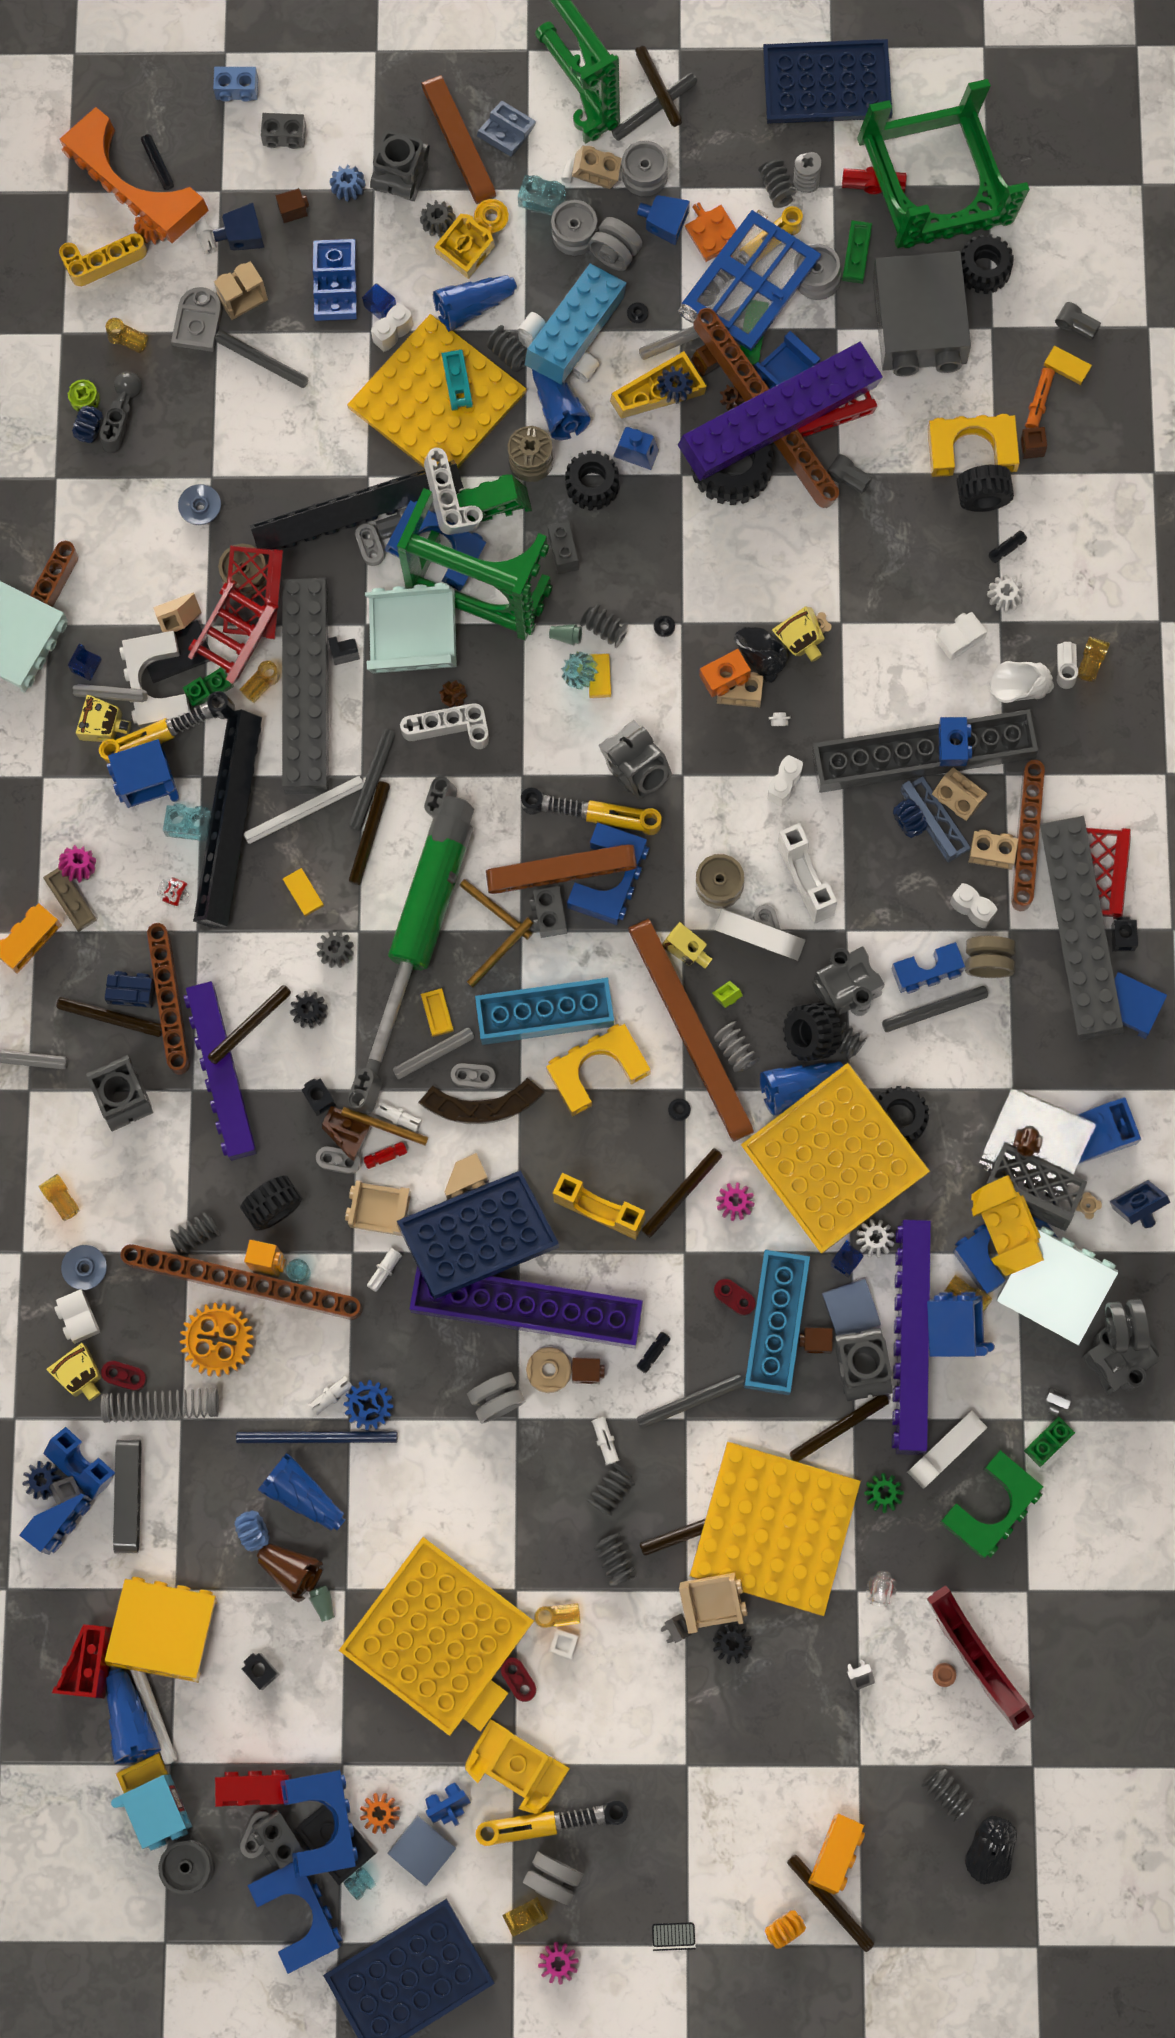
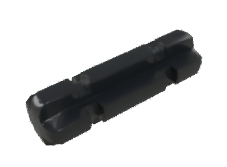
M1018 531L1013 537L1000 544L997 549L995 548L989 552V558L993 563H997L1002 559V556L1005 557L1015 550L1018 544L1022 545L1026 542L1027 536L1023 531Z
M660 1332L656 1338L657 1341L652 1343L644 1354V1359H641L637 1364V1368L641 1372H648L651 1368V1363L654 1364L664 1350L663 1347L669 1343L670 1337L666 1333Z

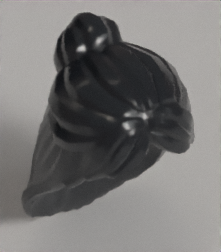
M744 627L735 633L734 640L737 646L760 673V676H763V680L769 683L774 682L778 673L786 666L788 660V652L785 645L763 628Z
M990 1816L981 1823L975 1833L971 1848L965 1857V1864L971 1877L980 1884L985 1885L998 1882L1007 1878L1011 1872L1012 1855L1017 1840V1833L1009 1820Z

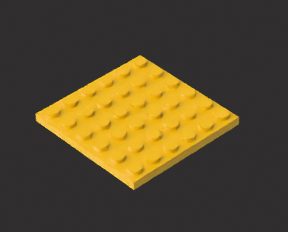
M429 314L353 397L347 406L422 467H424V461L429 451L433 448H440L445 451L448 462L454 460L459 468L527 393V388L456 333L448 331L442 322ZM462 349L473 407L466 408V406L458 407V410L452 411L441 353ZM464 393L456 394V399L464 398Z
M849 1063L845 1064L741 1144L742 1148L821 1254L931 1172Z
M727 1442L689 1577L701 1579L735 1573L736 1580H741L743 1593L824 1616L861 1481Z
M422 1537L338 1651L451 1736L501 1668V1665L531 1627L534 1620Z

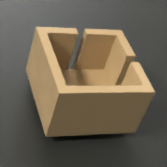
M251 261L238 265L234 273L222 274L214 281L220 303L231 320L268 300L263 280Z

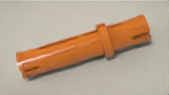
M1043 368L1041 371L1033 402L1029 405L1030 412L1025 424L1026 428L1039 427L1041 417L1046 411L1045 403L1053 376L1055 375L1053 369Z

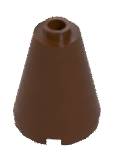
M273 1544L263 1546L257 1554L258 1564L297 1602L305 1599L302 1595L306 1591L309 1592L315 1588L323 1571L319 1568L323 1563L318 1559Z

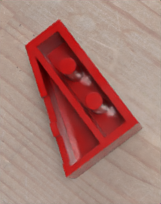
M83 1624L71 1650V1656L66 1666L63 1667L62 1675L57 1686H54L52 1693L105 1699L106 1678L109 1674V1666L105 1662L112 1627Z
M271 1770V1775H262V1771H248V1776H239V1771L224 1772V1777H215V1807L284 1804L280 1781L292 1779V1774L286 1775V1770Z

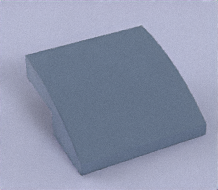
M501 101L490 112V118L478 130L477 137L512 157L526 140L536 121Z
M865 1279L822 1293L836 1335L852 1332L858 1333L881 1325Z
M417 1815L387 1854L422 1884L427 1886L456 1850V1847Z

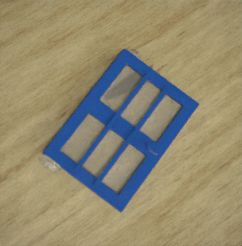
M761 210L757 212L750 211L678 309L679 314L691 323H694L701 309H712L733 339L750 351L753 350L821 258V253L767 220V214Z

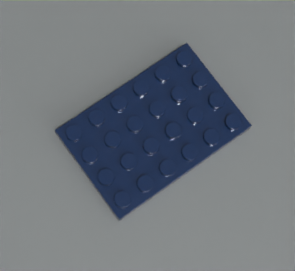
M888 39L763 44L767 124L864 120L870 104L890 100L892 105ZM892 109L888 119H892Z
M521 1170L397 1220V1226L434 1300L559 1248V1243Z
M447 1898L323 1975L358 2038H409L495 1984Z

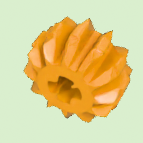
M791 1910L767 1926L764 1932L775 1949H780L805 1932L806 1926L801 1916L795 1910Z

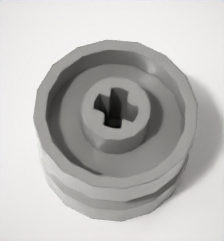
M638 141L631 144L625 150L622 157V179L625 187L631 193L641 197L652 196L659 193L665 187L668 179V159L664 149L651 141Z
M579 200L565 201L557 206L551 218L553 243L559 251L572 256L583 255L590 251L588 242L593 234L598 232L596 212L584 201Z
M606 217L598 227V232L594 233L589 240L588 247L593 255L603 264L612 269L624 271L632 262V256H635L641 249L642 240L635 230L626 223L613 217Z
M809 245L821 253V258L798 290L809 299H826L839 289L842 280L839 257L835 250L827 245ZM799 253L794 261V273L806 258Z
M512 1372L491 1378L467 1393L472 1405L483 1404L475 1412L481 1424L499 1418L526 1402L520 1390L510 1391L517 1384Z
M537 1851L532 1863L544 1873L542 1875L533 1870L528 1871L523 1883L534 1889L538 1894L569 1906L574 1893L571 1889L564 1886L563 1883L579 1886L584 1874Z

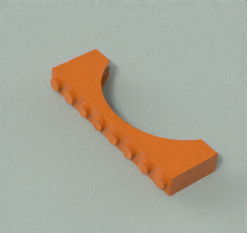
M95 107L59 139L63 146V153L69 159L71 157L75 159L78 167L82 170L86 169L94 181L97 182L99 180L108 193L113 192L116 199L122 205L124 203L127 204L129 210L135 216H141L146 226L149 228L153 227L161 239L164 240L166 238L171 243L175 242L209 211L204 198L191 187L173 192H150L133 187L120 179L111 169L109 160L110 143L115 129L109 117Z

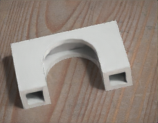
M174 631L122 640L123 647L120 648L122 661L126 660L127 668L124 669L126 682L130 681L131 689L143 690L141 677L149 664L158 660L180 656ZM186 694L167 698H153L147 695V701L134 702L135 710L131 711L134 724L137 723L141 729L164 718H171L173 720V717L182 716L184 712L189 713L190 706Z
M800 823L779 832L777 847L813 923L816 924L834 916L837 900L829 883L821 884L809 858V841Z

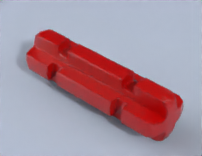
M400 1142L395 1144V1147L390 1146L375 1152L373 1156L372 1154L363 1158L364 1163L370 1169L378 1163L380 1165L395 1159L397 1155L399 1157L405 1155L407 1149L405 1144Z

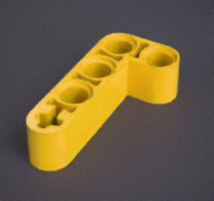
M133 233L84 256H81L75 244L64 243L59 249V254L74 285L82 287L143 259L147 254V248L143 237L138 233ZM74 254L73 257L67 258L68 255ZM116 254H121L119 257H113ZM96 263H102L99 266H94ZM83 271L82 274L75 275L77 272Z

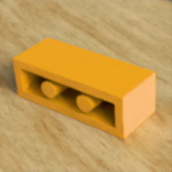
M39 903L26 912V917L21 923L18 922L12 927L11 933L6 939L0 940V960L16 974L62 926L59 920Z
M249 1240L244 1260L246 1265L252 1272L279 1278L280 1272L285 1270L286 1259H284V1255L277 1245Z
M836 1814L833 1817L808 1881L809 1884L833 1895L839 1893V1890H844L848 1880L845 1874L848 1868L851 1869L856 1860L855 1848L861 1845L865 1833L862 1832L863 1824L841 1814Z

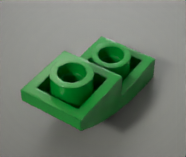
M220 667L205 678L200 676L183 687L193 707L207 702L208 697L216 691L226 692L234 687L232 683L225 680L228 674L224 668Z
M1058 1416L1024 1452L1041 1467L1075 1432Z

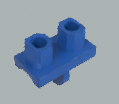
M452 1783L445 1788L449 1797L441 1802L437 1794H433L425 1799L428 1808L426 1813L433 1824L442 1820L444 1825L450 1821L455 1826L459 1825L457 1817L463 1815L464 1811L462 1808L471 1803L463 1790L461 1791L456 1783Z

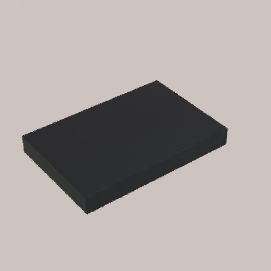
M198 620L191 622L184 629L174 632L180 656L158 660L147 666L153 683L210 662V660L200 654H197L193 659L188 658L191 652L188 650L190 644L194 639L198 640L202 632ZM205 639L202 646L209 649V646Z
M322 1805L295 1828V1831L310 1850L320 1848L329 1841L334 1830L333 1816L330 1810L325 1805ZM354 1825V1837H351L352 1846L356 1847L358 1860L355 1861L356 1867L328 1872L338 1885L342 1884L376 1854Z

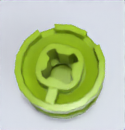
M83 379L71 384L69 393H67L68 399L77 412L83 406H92L94 408L99 406L100 395L92 382Z

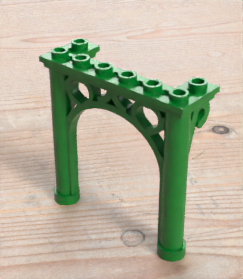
M550 0L576 36L585 65L583 67L579 65L581 62L580 55L576 54L573 56L556 33L557 30L551 22H545L540 25L535 31V36L540 43L546 46L580 94L587 120H580L583 117V111L578 109L573 115V124L578 130L582 131L583 142L586 144L597 140L601 134L608 130H613L620 123L619 57L613 54L610 55L571 0Z

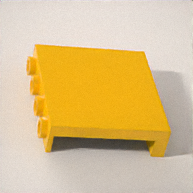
M132 1577L131 1580L125 1579L105 1657L106 1664L108 1666L199 1683L201 1675L199 1670L214 1606L218 1602L216 1596L208 1590H199L198 1593L190 1591V1588L186 1586L168 1587L167 1583L154 1581V1584L145 1583V1579L139 1577Z

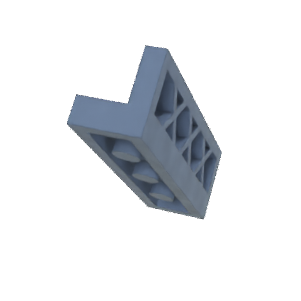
M923 776L912 783L907 781L902 784L900 792L906 800H913L919 806L926 818V831L948 863L971 849L942 804L932 795L933 791ZM920 784L926 791L925 798L919 796L915 787ZM926 803L937 807V816L931 814ZM938 821L946 822L949 825V834L943 832ZM950 839L960 841L963 848L956 851Z

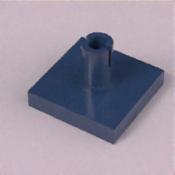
M1149 1180L1109 1201L1112 1209L1131 1225L1140 1220L1144 1228H1151L1156 1224L1153 1212L1171 1203L1168 1195Z

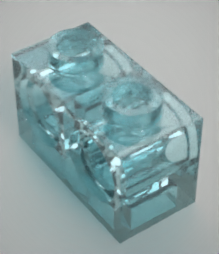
M525 175L517 196L518 207L552 216L557 206L564 202L566 196L565 185L558 181L543 180L536 175ZM536 190L535 193H529L528 191ZM551 195L557 196L553 199L548 198Z
M178 803L173 806L167 805L163 832L166 837L207 842L211 811L208 808L196 806L195 809L186 808V805ZM175 817H183L180 823H172ZM203 819L204 824L202 826H194L196 820Z

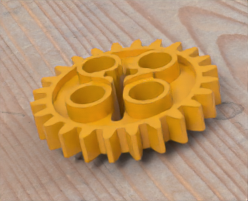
M215 1302L213 1309H210L205 1304L204 1312L197 1308L198 1316L189 1315L192 1320L191 1324L184 1322L188 1330L180 1332L186 1337V1339L180 1341V1344L186 1345L181 1352L184 1354L189 1353L185 1360L187 1362L194 1360L191 1367L195 1369L200 1366V1374L207 1369L209 1377L212 1376L214 1371H216L218 1377H221L222 1371H225L229 1376L230 1368L238 1371V1363L245 1365L242 1358L244 1356L251 1357L247 1349H253L254 1346L248 1343V1341L255 1339V1337L248 1335V1333L253 1330V1327L245 1326L249 1319L244 1318L241 1320L243 1316L241 1311L234 1314L236 1309L234 1306L227 1310L226 1303H223L221 1309H219ZM212 1321L214 1323L213 1330L204 1332V1324ZM230 1325L236 1326V1333L233 1336H226V1328ZM200 1334L217 1338L219 1335L221 1339L236 1341L237 1344L230 1345L224 1342H217V1345H215L212 1340L199 1339L197 1336ZM207 1343L209 1345L208 1352L204 1355L199 1354V1346ZM231 1348L230 1357L222 1359L220 1356L221 1350Z

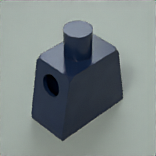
M253 203L223 214L224 227L212 230L215 242L228 239L230 250L232 251L264 248Z

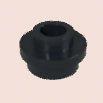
M639 302L631 304L627 309L628 319L633 323L644 322L648 317L647 307ZM635 310H640L641 313H640V314H635L634 311H635Z
M660 616L654 622V631L660 637H668L675 631V622L669 616ZM665 624L668 626V629L662 630L660 627Z
M675 1099L668 1107L670 1117L676 1121L687 1119L691 1112L689 1103L684 1099ZM677 1107H682L684 1111L683 1113L678 1114L675 1112V1109Z

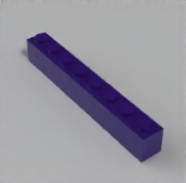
M212 981L187 987V995L184 996V1001L187 1009L191 1008L192 1016H189L191 1028L196 1029L198 1037H194L196 1048L202 1051L203 1058H199L202 1071H207L208 1079H205L207 1091L212 1092L214 1100H211L210 1104L213 1113L218 1115L219 1121L215 1122L218 1134H222L224 1142L221 1143L224 1156L228 1155L231 1161L255 1155L257 1151L232 1053L230 1051L217 1064H213L208 1059L209 1053L227 1038L215 987Z

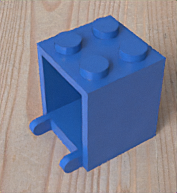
M159 739L108 755L110 763L107 764V768L114 781L115 793L121 803L125 802L127 808L167 795L170 796L172 802L179 800L169 763Z
M940 1292L939 1295H934L933 1299L927 1301L930 1357L985 1356L988 1352L994 1350L995 1345L992 1342H984L982 1296H976L975 1292H962L961 1295L953 1296V1292Z

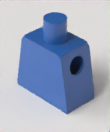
M658 195L655 197L652 206L640 203L637 215L647 218L646 230L676 245L689 213L690 201Z
M625 427L613 457L652 470L659 449L654 436L641 432L638 429Z

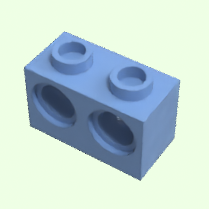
M214 67L213 90L216 100L225 102L230 100H242L245 102L257 100L258 74L256 67Z

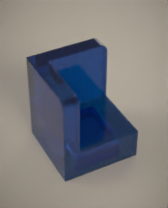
M377 283L362 297L364 307L379 320L386 317L389 310L396 305L395 297Z
M79 643L68 663V667L72 673L91 681L102 659L100 656L87 651L84 645Z
M846 1240L831 1261L830 1266L849 1278L862 1260L863 1254L851 1247L850 1242Z

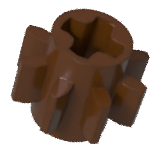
M727 384V389L724 392L720 391V394L723 396L720 403L726 405L728 411L745 402L735 386L733 388Z
M457 680L452 683L448 681L442 685L444 689L439 691L442 703L449 706V708L464 704L463 699L468 697L465 686L458 683Z
M1025 1128L1022 1132L1017 1131L1013 1146L1017 1147L1019 1154L1032 1156L1034 1152L1039 1153L1043 1139L1039 1138V1133L1036 1130Z

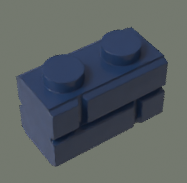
M115 971L114 975L108 974L105 991V1001L107 1004L152 1008L155 982L153 978H150V975L137 973L135 977L128 976V973L122 971Z

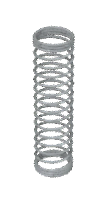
M206 1388V1410L204 1415L201 1406V1389H198L199 1408L196 1415L194 1390L191 1389L190 1416L188 1415L186 1405V1390L184 1389L183 1416H181L179 1408V1391L176 1390L177 1410L175 1417L172 1410V1392L169 1390L168 1418L164 1407V1391L162 1390L161 1417H159L157 1410V1392H154L155 1411L153 1418L150 1412V1393L147 1392L146 1419L142 1409V1392L139 1393V1418H137L135 1412V1393H132L133 1413L131 1419L128 1414V1394L125 1393L124 1420L120 1411V1393L117 1394V1420H115L113 1414V1394L103 1393L101 1396V1417L104 1423H110L112 1419L117 1423L119 1417L122 1422L126 1418L131 1422L134 1417L139 1421L141 1416L144 1421L148 1417L154 1420L156 1415L159 1420L163 1418V1415L167 1420L170 1418V1415L173 1419H176L178 1414L183 1419L185 1413L190 1419L192 1414L198 1418L200 1412L204 1418L207 1412L210 1417H218L217 1388H210L208 1394V1389Z

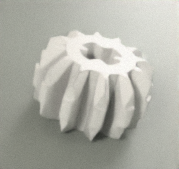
M1004 575L1003 580L999 577L995 578V583H990V591L987 593V597L991 598L989 601L990 605L997 604L996 611L1002 607L1005 613L1008 612L1009 607L1013 611L1016 610L1017 605L1022 604L1023 599L1021 597L1025 594V591L1021 590L1022 582L1015 584L1016 578L1013 577L1011 580H1008L1007 575Z
M871 1219L869 1221L870 1227L863 1223L861 1227L864 1231H857L856 1235L861 1237V1239L856 1240V1244H864L860 1252L863 1253L868 1249V1257L870 1258L873 1252H876L877 1258H880L881 1250L888 1254L889 1249L887 1246L893 1247L894 1242L888 1239L893 1238L895 1235L892 1232L886 1233L889 1231L890 1225H886L884 1228L881 1227L883 1220H879L877 1226H875L874 1220ZM873 1234H877L876 1237L880 1236L881 1239H879L878 1244L873 1243L874 1240L870 1241Z

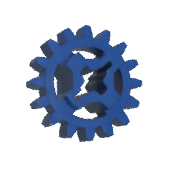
M368 1380L367 1386L359 1382L360 1388L357 1389L352 1386L353 1394L346 1393L345 1395L350 1400L343 1404L345 1407H349V1410L344 1413L346 1416L352 1415L349 1422L352 1424L357 1421L356 1427L358 1429L365 1425V1430L369 1431L370 1426L373 1425L377 1430L378 1423L381 1422L383 1425H386L384 1418H391L392 1415L388 1412V1409H393L394 1406L388 1404V1402L393 1398L391 1395H385L388 1392L387 1388L380 1390L381 1383L379 1382L375 1386H373L371 1380ZM364 1391H369L368 1395H365L363 1397L358 1396L360 1393ZM379 1394L383 1398L384 1408L378 1404ZM372 1400V1404L376 1409L369 1408L365 1411L366 1408L361 1402L369 1403ZM354 1404L358 1405L360 1409L358 1417L354 1412ZM379 1415L376 1419L367 1421L370 1416Z

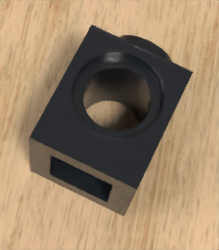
M1119 917L1117 920H1114L1111 925L1112 952L1135 951L1138 947L1137 920H1130V917ZM1119 930H1127L1130 937H1122Z
M321 1078L308 1081L304 1084V1088L301 1089L316 1116L329 1110L331 1106H336ZM315 1091L323 1092V1097L320 1100L312 1099Z
M252 1653L243 1662L245 1666L242 1670L259 1690H264L280 1675L262 1653L257 1655ZM258 1663H262L265 1667V1672L260 1677H257L253 1672L254 1666Z

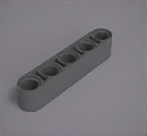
M141 1440L116 1441L113 1550L115 1554L139 1552Z

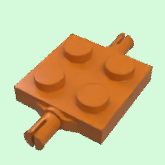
M698 202L697 206L694 204L692 207L698 217L686 224L685 229L703 259L707 262L717 257L737 229L722 205L705 212L700 202Z

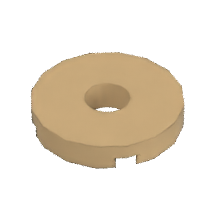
M546 1347L539 1349L529 1358L526 1372L529 1382L535 1389L544 1393H554L567 1385L570 1381L572 1369L566 1354L559 1349ZM546 1364H552L556 1371L552 1376H545L542 1372L543 1367Z

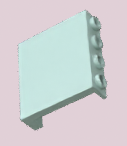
M1 581L0 678L18 686L25 693L34 684L36 673L44 667L46 656L49 651L54 650L57 638L60 633L65 631L68 620L63 612Z
M436 583L435 587L414 585L412 589L397 586L393 587V590L385 591L383 588H374L372 592H365V596L369 598L370 661H367L368 671L374 674L457 667L455 590L447 583Z
M1042 1226L1040 1229L1037 1227L1041 1237L1038 1239L1040 1243L1037 1244L1044 1260L1011 1274L997 1301L1079 1345L1115 1280L1118 1270L1114 1269L1116 1265L1106 1259H1103L1101 1262L1094 1258L1096 1254L1090 1250L1083 1248L1081 1251L1073 1247L1075 1245L1073 1241L1062 1237L1060 1240L1053 1236L1055 1232L1049 1228Z

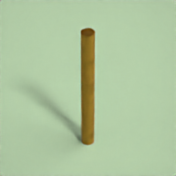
M466 879L460 883L459 886L514 930L521 925L520 922ZM527 930L522 936L528 940L533 933Z
M527 917L472 975L467 983L474 987L534 923Z
M347 1107L342 1109V1116L422 1145L427 1143L428 1137Z

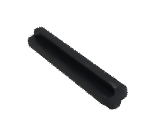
M150 134L142 136L141 142L163 189L169 190L173 188L172 178Z

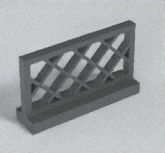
M1004 1144L986 1185L998 1180L995 1178L996 1173L1005 1171L1009 1175L1015 1191L1019 1192L1020 1196H1024L1031 1215L1066 1232L1073 1219L1087 1181L1033 1156H1023L1018 1153L1017 1149ZM1005 1152L1013 1155L1017 1162L1007 1165L1004 1158ZM1030 1163L1036 1167L1038 1172L1028 1174L1024 1165ZM1019 1167L1023 1176L1013 1178L1010 1169ZM1052 1173L1056 1175L1058 1181L1049 1184L1045 1174ZM1040 1176L1044 1186L1035 1188L1031 1178ZM1026 1180L1030 1190L1023 1191L1018 1188L1016 1183ZM1074 1183L1080 1186L1077 1192L1070 1193L1066 1184ZM1061 1186L1065 1195L1055 1197L1051 1188ZM1047 1190L1051 1199L1046 1201L1040 1199L1037 1192ZM1068 1200L1071 1206L1070 1212L1060 1208L1058 1202Z

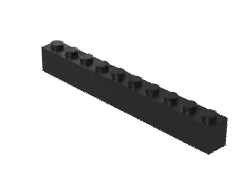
M452 460L448 463L457 494L464 487L457 464ZM425 469L251 524L250 528L256 546L260 549L274 550L281 546L289 548L295 546L297 541L303 539L305 542L317 538L316 535L322 533L330 535L337 532L338 528L344 526L345 528H352L358 525L357 522L366 520V522L374 521L381 514H395L398 512V509L407 507L410 500L413 502L418 501L424 488L430 490ZM436 478L439 484H445L443 479Z
M242 709L236 710L227 719L193 919V922L214 929L227 927L230 919V908L234 896L233 890L237 877L238 860L241 854L240 848L244 835L245 818L248 812V800L251 793L250 787L254 774L255 757L258 751V739L261 732L262 717Z

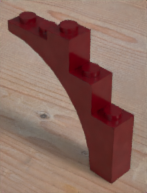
M945 1585L927 1598V1601L937 1618L936 1621L942 1632L958 1650L963 1662L978 1679L986 1695L1016 1731L1034 1718L1028 1703L986 1649L948 1587Z

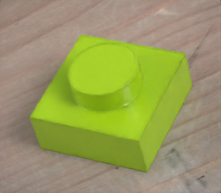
M731 981L712 993L714 998L724 1008L734 1004L743 996L740 989Z

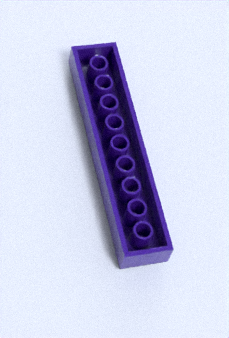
M860 341L684 434L678 443V447L698 479L702 481L876 388L883 376Z
M903 1220L901 1225L897 1226L895 1232V1243H899V1248L895 1252V1266H899V1271L895 1274L894 1287L899 1288V1291L894 1298V1311H898V1317L894 1320V1334H898V1340H895L893 1345V1356H897V1363L893 1365V1379H897V1386L893 1388L892 1401L897 1403L896 1409L892 1412V1425H896V1432L892 1434V1448L896 1449V1454L924 1455L927 1452L929 1367L927 1301L930 1300L931 1221Z
M417 1266L409 1310L414 1314L636 1349L643 1300L493 1276L434 1300Z

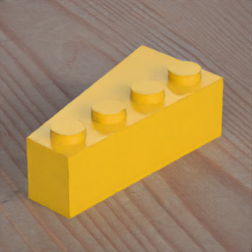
M685 351L611 394L610 402L621 419L675 403L672 398L668 403L667 396L661 398V391L656 388L657 384H659L657 381L658 376H663L662 372L664 369L670 372L672 366L675 367V371L682 367V374L690 373L688 379L693 380V385L690 386L692 393L687 394V400L705 394L707 386ZM673 382L672 387L676 388L678 383Z

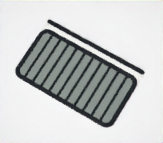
M694 1923L653 1924V1951L696 1949Z

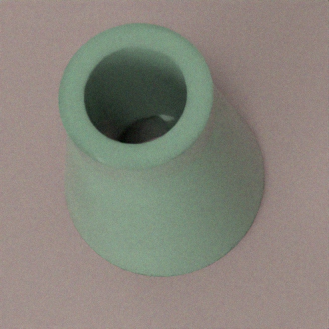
M577 624L551 626L549 638L574 646L581 643L582 627L577 626Z
M324 1585L310 1590L309 1600L318 1613L321 1622L334 1618L331 1591L327 1589V1586Z

